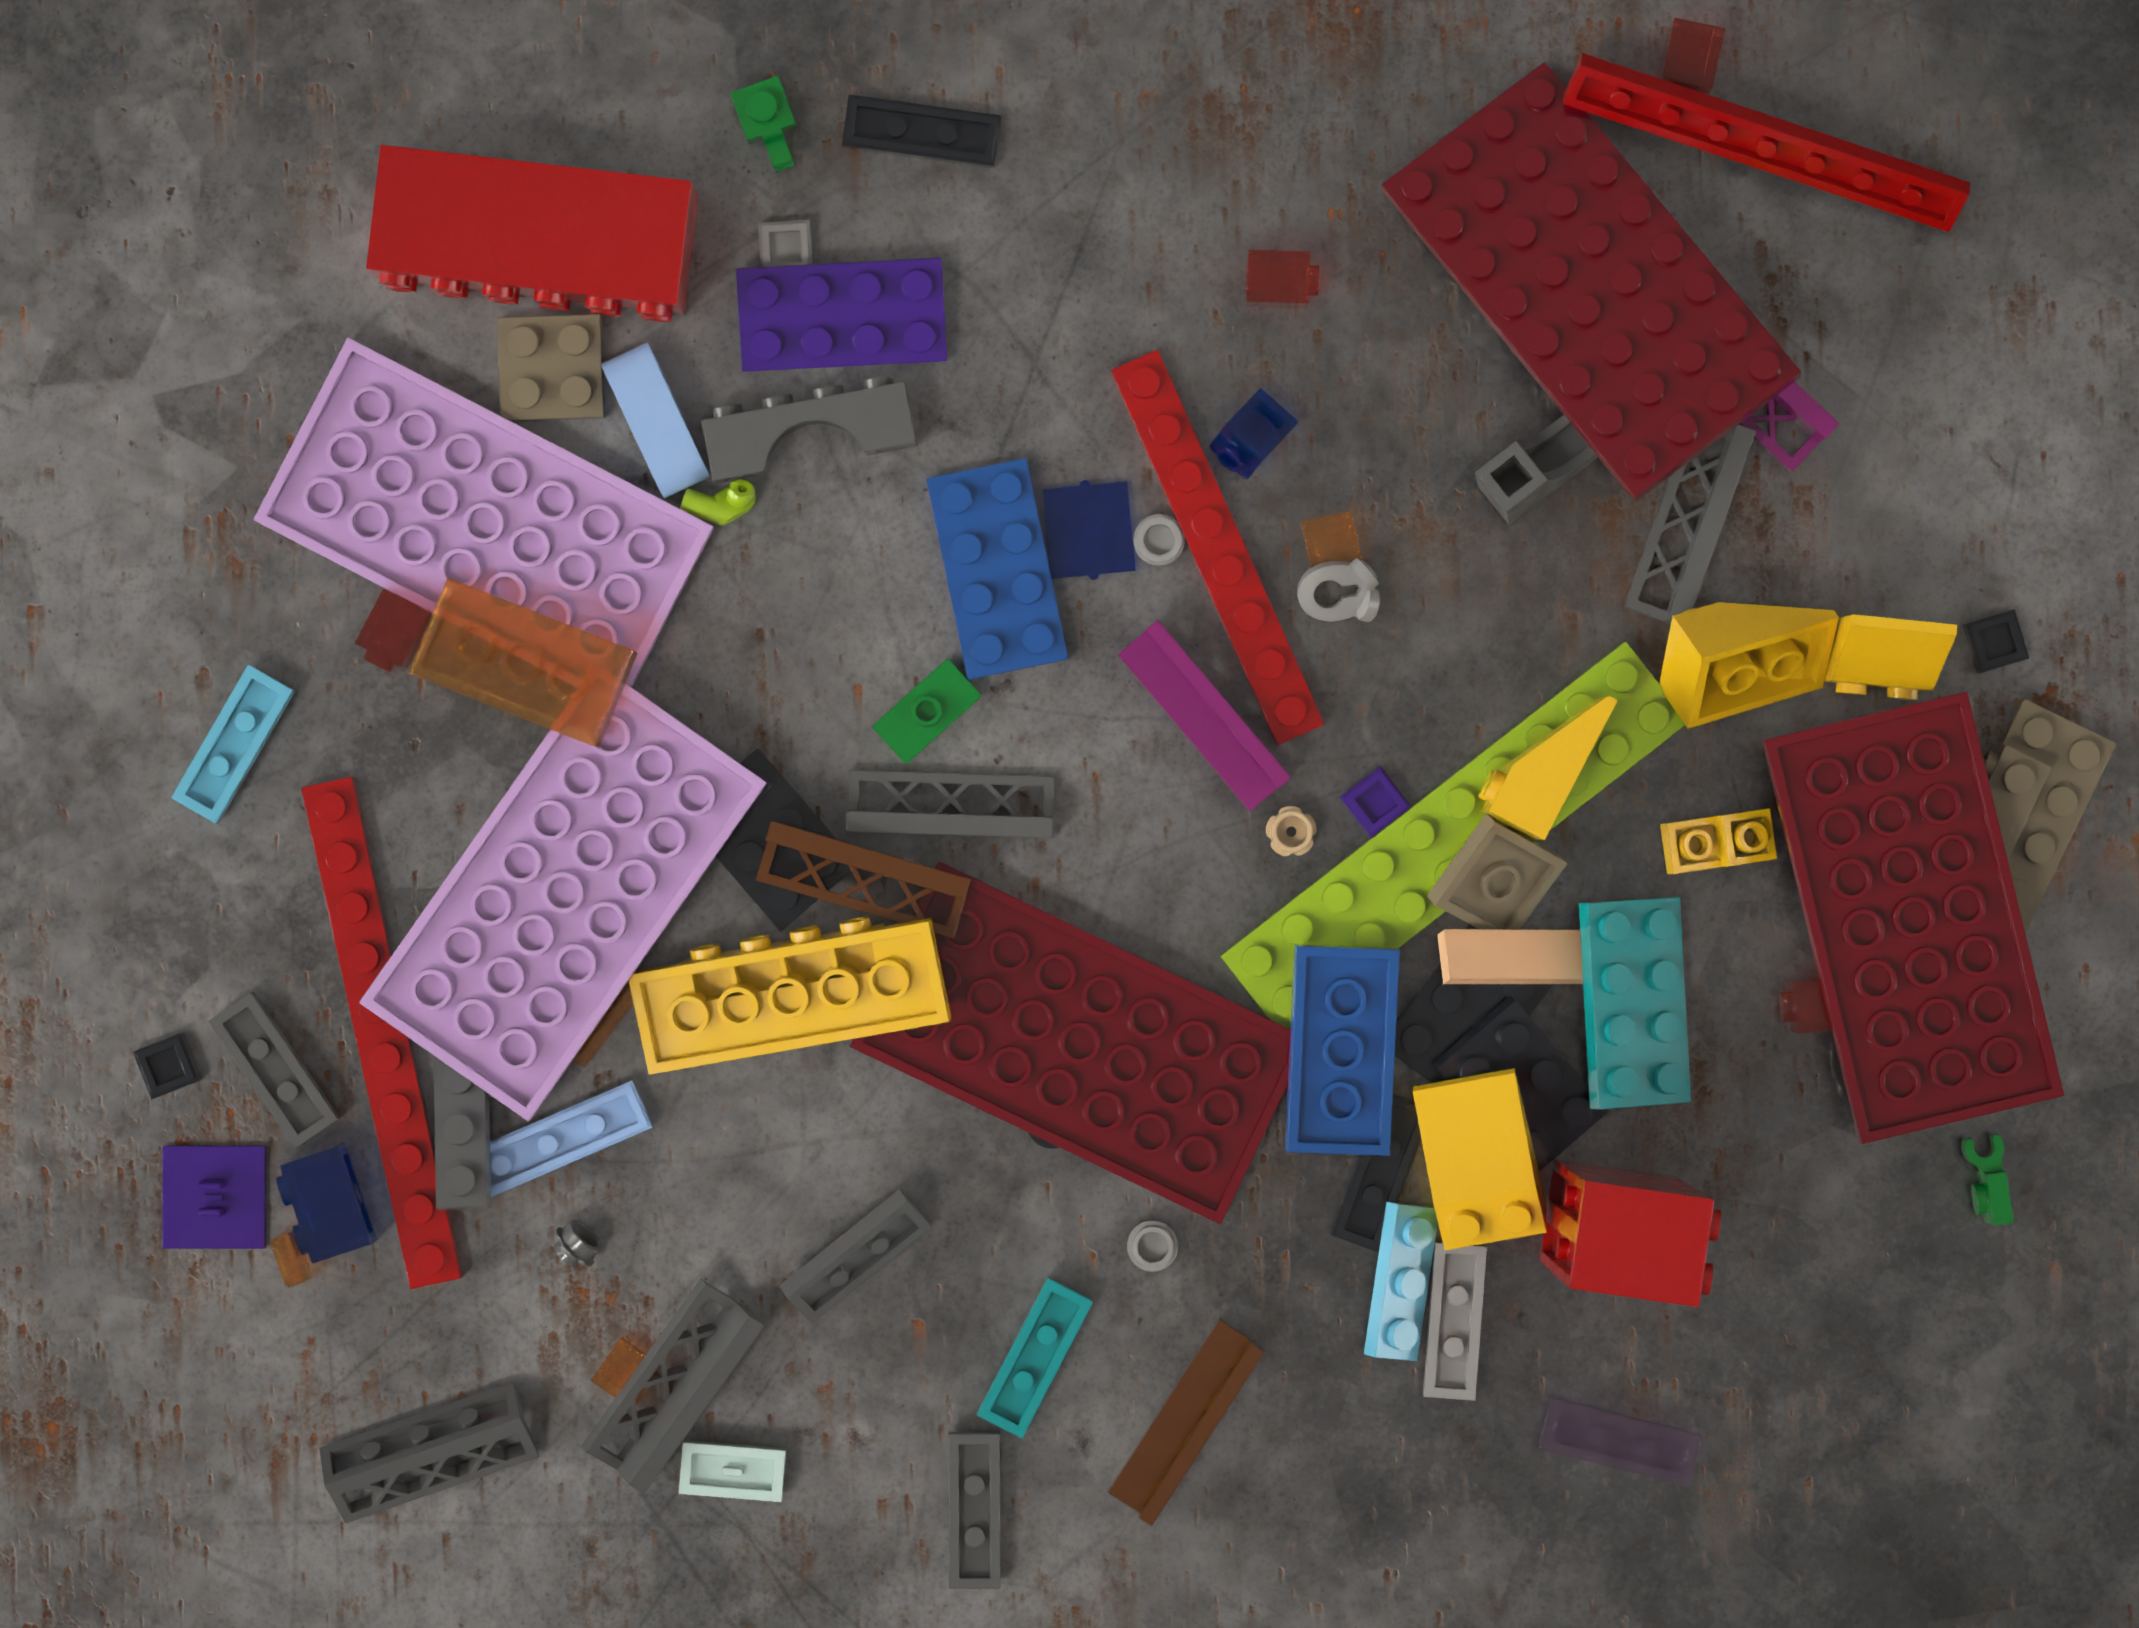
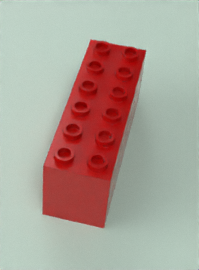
M380 145L366 269L379 279V284L386 285V289L391 291L417 293V285L430 286L431 290L437 291L438 296L468 299V291L482 292V296L488 297V301L500 304L519 305V297L534 298L533 301L539 303V307L545 309L570 311V303L585 304V308L590 309L592 314L621 317V309L637 310V314H640L643 320L672 323L673 314L685 316L699 193L690 180Z
M1554 1159L1546 1208L1547 1233L1542 1235L1539 1261L1569 1289L1699 1307L1701 1295L1708 1296L1712 1286L1713 1263H1706L1708 1242H1716L1719 1236L1721 1210L1714 1209L1715 1199L1675 1176Z

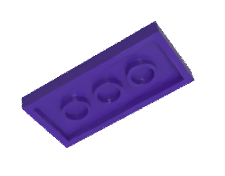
M942 257L736 268L742 372L947 361Z

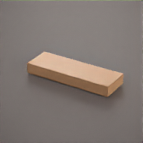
M1444 929L1437 934L1443 984H1583L1580 930Z

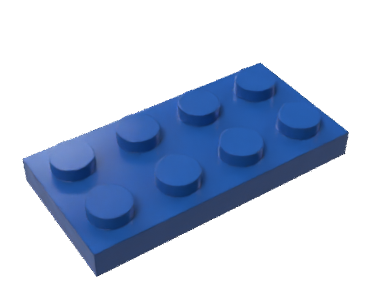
M1023 458L927 478L926 482L967 679L973 680L1068 660L1027 459Z
M1294 944L1285 1150L1287 1152L1390 1156L1399 949Z

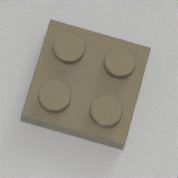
M600 314L497 318L501 417L511 422L605 418L604 370L601 365L603 363L602 316Z
M1486 813L1427 897L1435 906L1477 929L1520 930L1568 863L1559 853Z

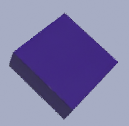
M1381 766L1339 797L1370 838L1412 807Z

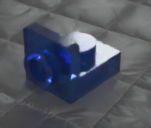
M1260 388L1222 428L1209 447L1217 455L1225 468L1238 473L1243 479L1247 480L1294 429L1298 421Z

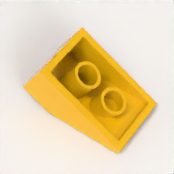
M1724 602L1713 603L1697 609H1688L1680 614L1673 615L1659 682L1663 694L1687 729L1821 689L1825 681L1839 616L1834 610Z
M1855 614L1841 617L1838 620L1824 682L1836 683V693L1867 695V686L1887 688V698L1917 701L1918 691L1927 692L1934 690L1956 638L1958 625Z
M1609 695L1595 699L1505 764L1502 771L1498 769L1492 770L1478 795L1479 798L1485 800L1481 812L1488 813L1535 840H1545L1618 700Z
M1515 1068L1413 1086V1096L1433 1204L1444 1249L1451 1250L1547 1233L1546 1199Z

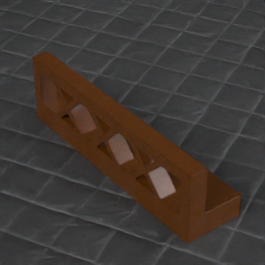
M771 821L765 840L767 844L756 881L899 923L926 919L916 902L917 899L932 891L954 896L955 900L947 925L933 921L932 925L934 933L954 939L972 879ZM781 845L798 850L808 870L791 879L770 874L777 846ZM807 853L826 858V860L814 866ZM835 861L848 865L858 882L857 885L840 894L828 891L817 872ZM857 868L876 874L863 880ZM812 874L818 887L798 881ZM883 876L897 879L907 899L891 908L879 906L874 901L867 885ZM907 883L926 889L913 895ZM861 889L868 902L848 896ZM911 903L918 917L897 910Z
M1218 1319L1109 1487L1108 1493L1137 1511L1139 1519L1152 1526L1264 1354L1262 1346L1223 1320Z

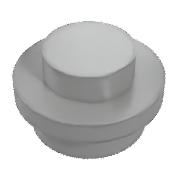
M1158 1220L1141 1222L1129 1234L1127 1240L1128 1255L1131 1261L1142 1270L1149 1272L1161 1271L1170 1266L1177 1256V1236L1173 1229L1164 1222Z

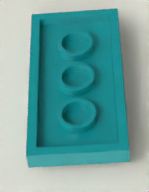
M1680 897L1579 903L1590 1109H1612L1691 1102Z

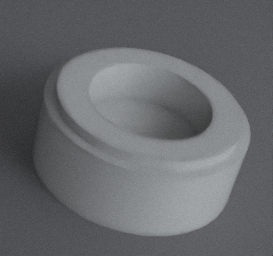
M1155 514L1143 519L1138 524L1133 537L1134 549L1137 555L1145 563L1152 566H1165L1174 562L1180 556L1185 543V536L1179 523L1172 517L1163 514Z

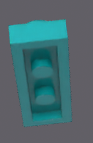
M1047 1277L977 1412V1416L1023 1438L1093 1304V1299Z

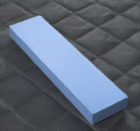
M634 1080L490 1141L491 1197L654 1127Z

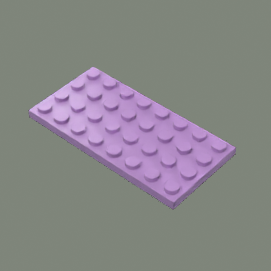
M348 337L253 519L577 688L582 686L596 664L601 665L629 686H633L715 528Z
M596 664L359 1003L529 1122L748 812L767 782L604 667Z

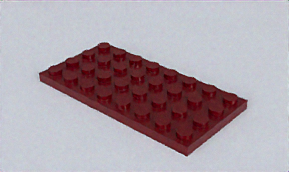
M1544 62L1381 184L1382 192L1633 501L1637 502L1801 378V371L1587 112L1563 104L1566 87Z
M1967 691L1762 740L1859 1143L1866 1144L2065 1096Z
M938 861L935 869L972 879L954 939L934 933L952 1018L946 1023L855 1038L852 1040L850 1047L1221 1225L1288 1086L1290 1029ZM932 891L921 897L918 905L926 919L931 918L933 922L947 925L955 897Z

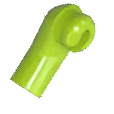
M741 478L731 481L729 486L713 496L687 488L680 509L696 518L724 526L751 510L756 499L755 489L748 480Z

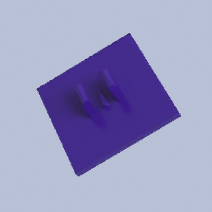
M162 1146V1249L266 1248V1146Z

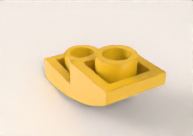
M1770 808L1660 824L1667 875L1777 859Z

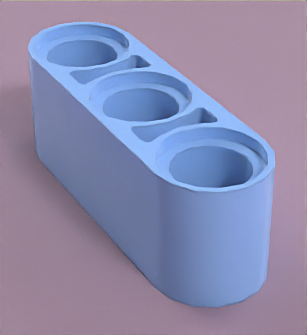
M646 342L601 363L664 498L669 497L711 477L650 344Z

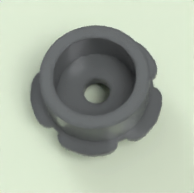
M572 1220L563 1229L558 1227L554 1232L557 1241L554 1249L566 1264L572 1267H577L579 1264L590 1267L594 1264L593 1259L601 1250L602 1245L597 1235L586 1224L579 1220Z

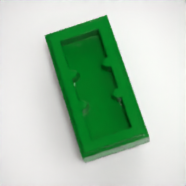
M947 658L871 727L907 765L982 696Z

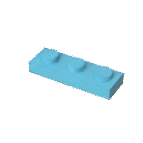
M248 664L171 798L211 822L219 824L296 690Z
M1386 1201L1364 1348L1365 1355L1375 1358L1417 1361L1438 1225L1434 1207Z

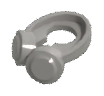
M1355 558L1352 562L1328 561L1315 565L1302 575L1298 583L1297 597L1300 606L1306 614L1321 621L1334 622L1356 617L1358 620L1371 622L1377 615L1380 606V593L1375 588L1379 584L1377 575L1365 561ZM1327 580L1338 582L1341 586L1354 584L1359 586L1354 594L1342 595L1337 603L1330 606H1323L1314 599L1316 587L1321 582Z

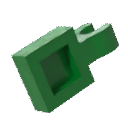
M775 76L731 92L730 95L748 144L764 140L775 173L795 166L783 132L797 126L779 77Z
M1996 1133L1989 1134L1991 1149L1984 1156L1976 1154L1973 1138H1963L1961 1144L1963 1156L1968 1162L1979 1169L1977 1171L1978 1184H1972L1971 1186L1975 1213L1977 1215L1983 1214L1984 1222L1993 1226L2014 1223L2007 1172L2003 1170L2002 1156L2004 1153V1143L2001 1136Z

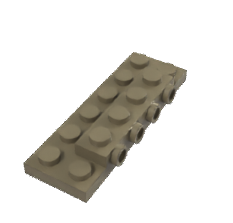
M2021 699L1996 751L1988 750L1983 759L2026 933L2117 743L2026 699Z

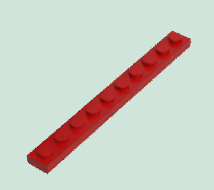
M348 777L302 787V795L410 1289L461 1279L463 1275L449 1210L440 1211L436 1209L435 1146L412 1040L359 1003L393 953L354 777Z

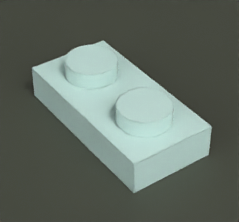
M684 1440L682 1445L679 1494L781 1502L783 1498L786 1448Z

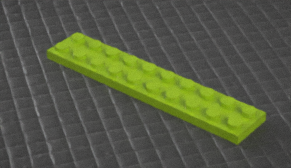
M1626 641L1220 955L1269 1020L1288 1029L1291 1028L1294 944L1398 949L1446 912L1435 906L1427 895L1486 815L1481 812L1485 800L1479 798L1478 795L1492 770L1498 769L1502 771L1505 764L1595 699L1609 695L1618 700L1553 823L1552 829L1685 726L1663 694L1660 684Z

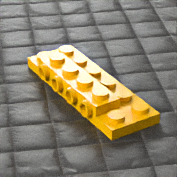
M868 916L857 917L840 922L841 931L821 934L820 926H806L790 931L791 940L771 943L769 934L756 935L740 940L741 949L721 952L719 943L706 944L690 949L691 958H685L681 963L636 970L629 979V985L648 1074L949 1022L952 1017L931 918L884 926V923L871 925L870 917Z

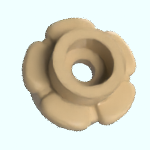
M1295 806L1283 807L1279 810L1277 816H1272L1268 820L1266 835L1271 839V848L1277 854L1289 856L1294 853L1300 856L1308 852L1313 846L1312 837L1317 832L1316 823L1310 814H1303L1300 808ZM1288 827L1296 829L1295 836L1289 837L1286 830Z

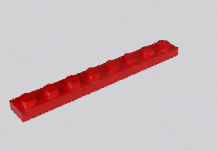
M1585 53L1581 54L1564 93L1563 104L1946 232H1950L1970 195V182Z
M1158 349L1112 369L1113 379L1173 514L1181 527L1185 541L1276 745L1278 746L1325 725Z

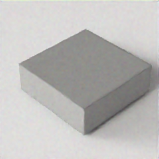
M810 220L758 223L761 267L813 264Z

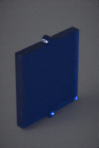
M1084 480L1080 483V486L1043 489L1052 579L1089 576L1091 580H1096L1101 574L1136 571L1127 481L1090 485L1087 480Z

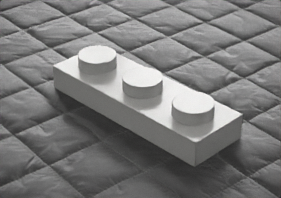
M1435 1241L1423 1382L1424 1397L1475 1401L1487 1255L1486 1245L1445 1250L1443 1242Z

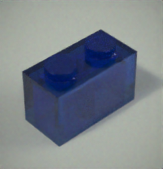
M346 1143L280 1165L282 1175L276 1178L278 1190L284 1205L293 1206L298 1224L292 1227L294 1239L301 1255L309 1254L312 1264L371 1245L378 1240Z

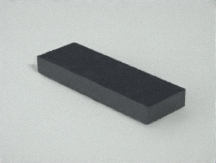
M849 94L842 148L995 168L1001 115Z
M1393 1094L1390 1156L1359 1155L1330 1234L1332 1236L1379 1253L1386 1201L1398 1203L1421 1141L1415 1101Z

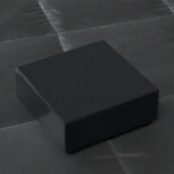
M2015 609L1963 624L1977 674L2029 659Z
M184 1032L133 1051L151 1100L202 1080Z

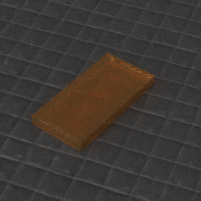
M447 577L409 674L599 749L637 652Z

